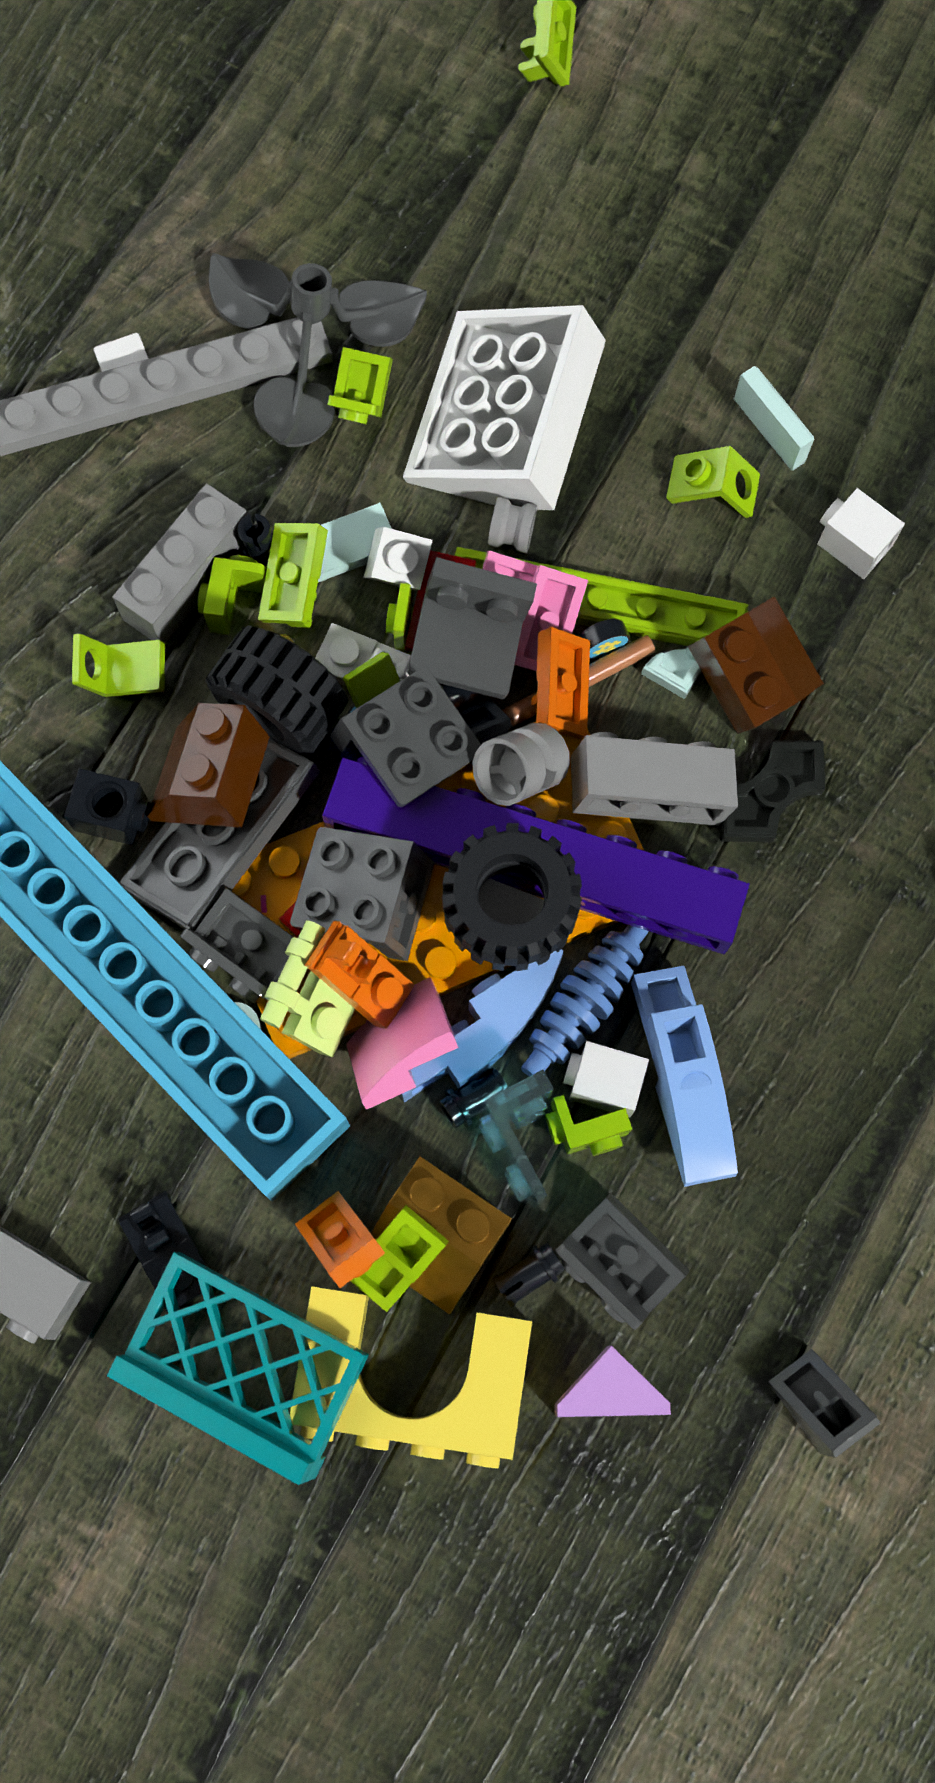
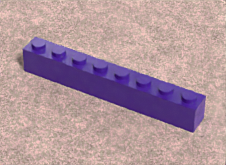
M359 757L357 762L342 758L322 815L326 828L413 841L436 865L449 869V860L454 852L461 853L463 842L471 835H474L476 839L483 837L484 828L495 825L497 832L506 831L507 823H519L518 831L529 833L530 826L542 829L541 838L546 841L552 836L562 843L560 849L562 854L565 855L570 852L576 862L574 872L575 874H580L582 883L580 910L724 955L733 943L750 883L738 880V874L729 869L710 866L708 870L688 865V860L677 853L670 851H658L657 855L637 849V844L628 838L608 835L604 839L586 833L587 829L574 821L559 819L556 823L536 818V812L530 808L518 804L506 806V808L486 802L487 799L484 795L465 788H458L456 792L434 786L404 807H398L364 757ZM506 872L490 878L528 894L544 898L539 886L525 875Z

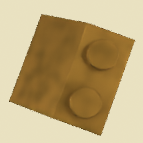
M419 1157L387 1204L371 1234L376 1240L404 1206L407 1205L449 1241L414 1284L412 1283L409 1287L450 1314L510 1224L512 1218L422 1157Z

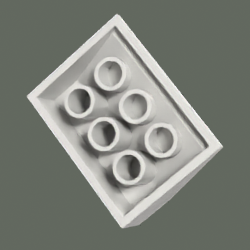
M584 306L457 311L403 479L410 484L492 505L496 504L498 497L508 499L515 506L522 507L526 503L537 505V510H554L606 342Z

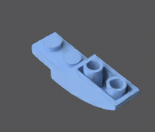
M561 949L559 952L554 951L550 954L549 960L539 966L537 962L530 963L527 970H515L503 979L497 973L474 987L472 993L475 997L469 1000V1012L476 1022L469 1026L466 1020H462L451 1027L459 1048L411 1069L416 1088L399 1095L403 1102L414 1097L447 1074H449L459 1089L485 1073L522 1035L539 1011L554 981L562 959L563 950Z
M685 966L634 974L631 986L658 1075V1082L655 1088L684 1187L736 1177L738 1170L735 1146L719 1063L703 1004L696 1005Z

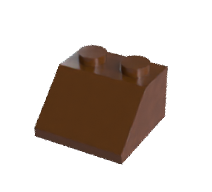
M775 596L688 646L737 734L758 727L800 702L824 684Z
M198 703L177 726L147 815L151 821L242 828L270 738L245 705Z

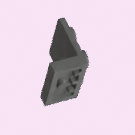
M436 557L426 585L408 666V674L411 675L426 665L440 684L505 699L510 689L522 625L534 602L537 583Z
M426 665L342 717L330 735L341 753L356 745L398 807H404L474 760L477 749L481 746Z
M320 827L316 832L290 924L297 930H302L306 920H309L326 929L325 935L332 922L339 921L343 925L349 926L364 941L373 945L388 958L408 961L435 862L413 841Z

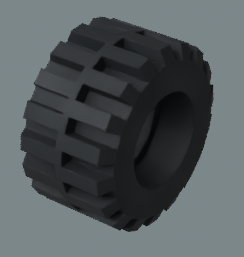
M253 626L241 628L205 680L219 704L245 705L270 736L269 739L302 755H311L315 752L348 703V697L338 680L316 658L283 636Z
M507 823L506 831L497 832L495 825L484 828L483 837L479 839L471 835L463 842L461 853L455 851L449 860V870L445 872L443 879L442 899L445 923L448 932L452 931L455 944L461 951L466 948L471 953L473 961L480 965L483 960L493 963L492 969L504 971V966H515L516 971L527 970L528 964L537 962L539 966L549 960L551 953L554 951L559 952L566 944L569 934L573 932L582 897H580L581 878L580 874H575L574 872L576 862L570 852L563 855L560 851L562 843L554 836L548 841L541 838L542 829L530 826L529 833L518 831L519 823ZM513 872L525 875L532 879L542 891L544 896L543 908L535 918L522 924L508 925L497 922L490 918L479 905L478 895L483 884L493 876L501 873Z

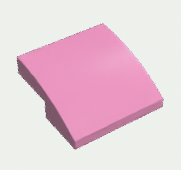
M487 551L482 569L537 583L534 602L522 625L514 664L537 672L538 632L554 627L572 634L588 580L542 565L537 566L493 551Z
M431 977L415 984L387 1029L376 1027L366 1020L365 1024L354 1033L346 1044L361 1101L366 1110L416 1088L411 1069L459 1048Z

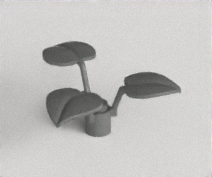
M213 253L209 265L210 294L217 311L226 321L242 328H259L267 322L270 313L275 316H281L290 302L293 313L302 321L297 382L285 377L273 378L260 386L254 398V413L259 425L277 443L287 447L304 446L316 441L326 433L334 419L335 407L327 405L329 395L333 396L332 391L323 384H306L312 324L320 322L328 315L330 304L340 321H351V332L356 339L372 346L386 347L400 343L411 333L427 297L426 290L414 286L369 280L348 285L340 292L338 299L339 291L337 288H332V277L329 271L323 266L313 263L303 264L296 268L291 281H288L287 276L279 268L253 259H234Z

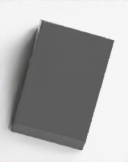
M813 1349L809 1350L768 1381L817 1451L822 1455L836 1458L880 1424L878 1417Z

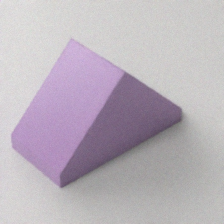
M607 1346L554 1404L555 1416L671 1415L670 1402L612 1346Z

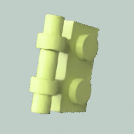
M306 920L299 937H292L285 951L289 958L277 983L271 982L264 996L268 1002L260 1020L273 1027L280 1028L287 1011L290 1012L282 1033L321 1055L333 1058L355 1009L312 971H310L300 994L297 992L307 970L305 963L319 944L326 930L321 925Z

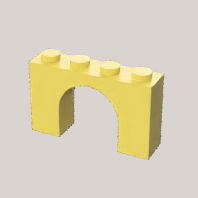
M311 1287L306 1320L361 1349L369 1297L363 1294ZM476 1313L465 1382L451 1403L440 1411L428 1416L404 1417L384 1409L371 1397L360 1373L334 1431L356 1435L355 1446L388 1451L389 1441L391 1440L412 1444L411 1455L443 1460L445 1449L466 1452L467 1464L499 1468L500 1458L513 1460L532 1321ZM307 1338L310 1349L321 1346ZM331 1350L312 1356L322 1389L340 1383L350 1360ZM302 1360L298 1363L292 1399L312 1393ZM335 1392L324 1395L327 1407ZM314 1399L292 1406L290 1409L292 1425L301 1426L300 1435L313 1439L321 1423ZM334 1431L329 1439V1442H333Z

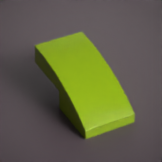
M405 1205L376 1239L385 1254L373 1262L365 1274L350 1280V1282L383 1310L388 1312L449 1241Z

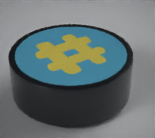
M615 618L598 622L585 629L579 635V637L590 640V660L600 659L622 648L630 641V636L624 622Z

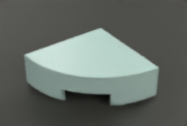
M686 647V649H675L656 654L643 667L642 675L685 699L702 671L691 651Z

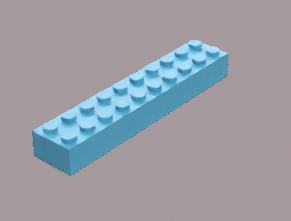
M0 761V917L254 1185L273 1202L350 1127L347 1118Z

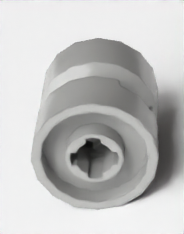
M531 723L483 742L474 756L472 763L473 776L478 789L488 800L497 805L510 806L558 785L566 777L569 769V750L564 738L556 729L545 723Z

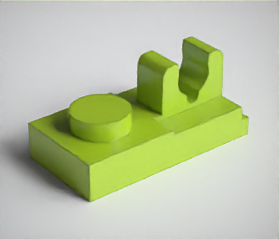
M537 0V4L533 9L536 36L522 41L520 47L529 61L520 63L518 69L528 82L550 77L555 85L559 84L561 87L569 85L576 5L572 0Z
M275 523L258 620L263 623H285L290 627H311L314 601H316L317 584L318 579H320L328 530L323 526L313 523Z

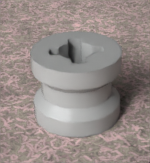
M498 497L492 516L488 545L493 547H500L503 544L512 545L517 552L527 554L534 529L537 505L526 503L522 507L515 506L508 499Z

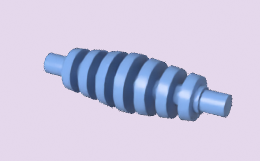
M627 925L623 932L610 931L602 939L605 947L595 946L588 953L591 962L586 960L580 961L573 969L576 976L567 975L560 984L565 994L556 992L550 1001V1005L556 1013L546 1010L540 1019L541 1025L548 1032L534 1029L529 1038L530 1042L534 1045V1051L521 1067V1070L526 1075L538 1081L551 1063L564 1064L571 1057L570 1052L564 1045L573 1049H579L586 1041L580 1031L586 1034H593L600 1027L597 1018L606 1020L614 1009L609 1001L618 1002L624 990L619 983L628 984L634 972L629 965L637 967L640 964L644 955L640 950L639 944L649 931Z

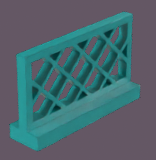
M173 1252L125 1354L116 1356L107 1377L295 1484L301 1485L317 1477L326 1458L322 1454L369 1354L180 1252ZM182 1270L198 1278L204 1301L180 1310L174 1287ZM212 1286L225 1294L215 1297ZM235 1298L245 1304L251 1327L226 1336L217 1304ZM165 1306H167L169 1314L160 1317ZM207 1309L215 1340L191 1348L182 1317ZM259 1312L272 1318V1320L262 1323ZM171 1321L180 1353L162 1358L145 1347L155 1327ZM283 1324L293 1330L299 1354L274 1362L264 1330ZM254 1334L263 1366L238 1375L229 1342ZM307 1338L321 1346L310 1349ZM218 1347L227 1379L210 1385L199 1379L193 1355ZM331 1350L350 1360L340 1383L322 1389L312 1356ZM182 1359L184 1370L172 1363ZM302 1360L312 1393L286 1402L276 1369ZM265 1373L275 1406L256 1411L246 1405L240 1381ZM229 1386L232 1397L219 1389ZM335 1392L327 1407L324 1395ZM314 1399L321 1423L313 1440L310 1441L294 1432L288 1408ZM277 1412L280 1423L266 1415Z

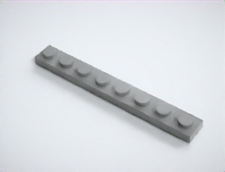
M295 317L0 400V456L296 373L299 369L302 321ZM321 321L312 324L308 369L333 362L332 352Z

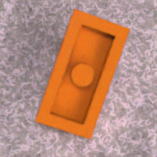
M554 627L538 632L536 675L538 691L531 699V705L537 707L536 722L534 723H545L556 729L559 734L563 733L578 739H582L587 735L590 640Z
M339 921L332 922L305 963V966L363 1017L374 1026L387 1029L415 986L349 926L343 925Z
M339 1191L295 1223L306 1242L339 1288H342L350 1280L365 1274L373 1262L385 1254L384 1250Z

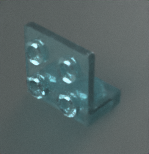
M544 1070L484 1100L483 1117L479 1119L481 1124L478 1125L491 1152L494 1154L502 1150L510 1166L505 1168L504 1176L516 1199L520 1202L527 1198L532 1208L542 1204L547 1197V1193L509 1123L513 1122L516 1129H520L545 1115L544 1110L548 1108L546 1104L549 1102L554 1088Z

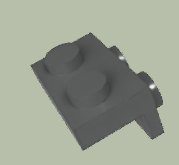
M227 888L198 928L193 931L186 927L180 935L182 939L193 946L188 953L191 958L211 972H215L218 966L223 968L234 977L229 986L253 1003H256L259 997L264 998L271 982L277 983L289 958L285 951L292 937H294Z
M612 1193L556 1249L557 1254L562 1258V1265L568 1274L580 1283H587L601 1297V1303L608 1314L621 1323L626 1322L633 1329H637L643 1323L648 1314L690 1271Z

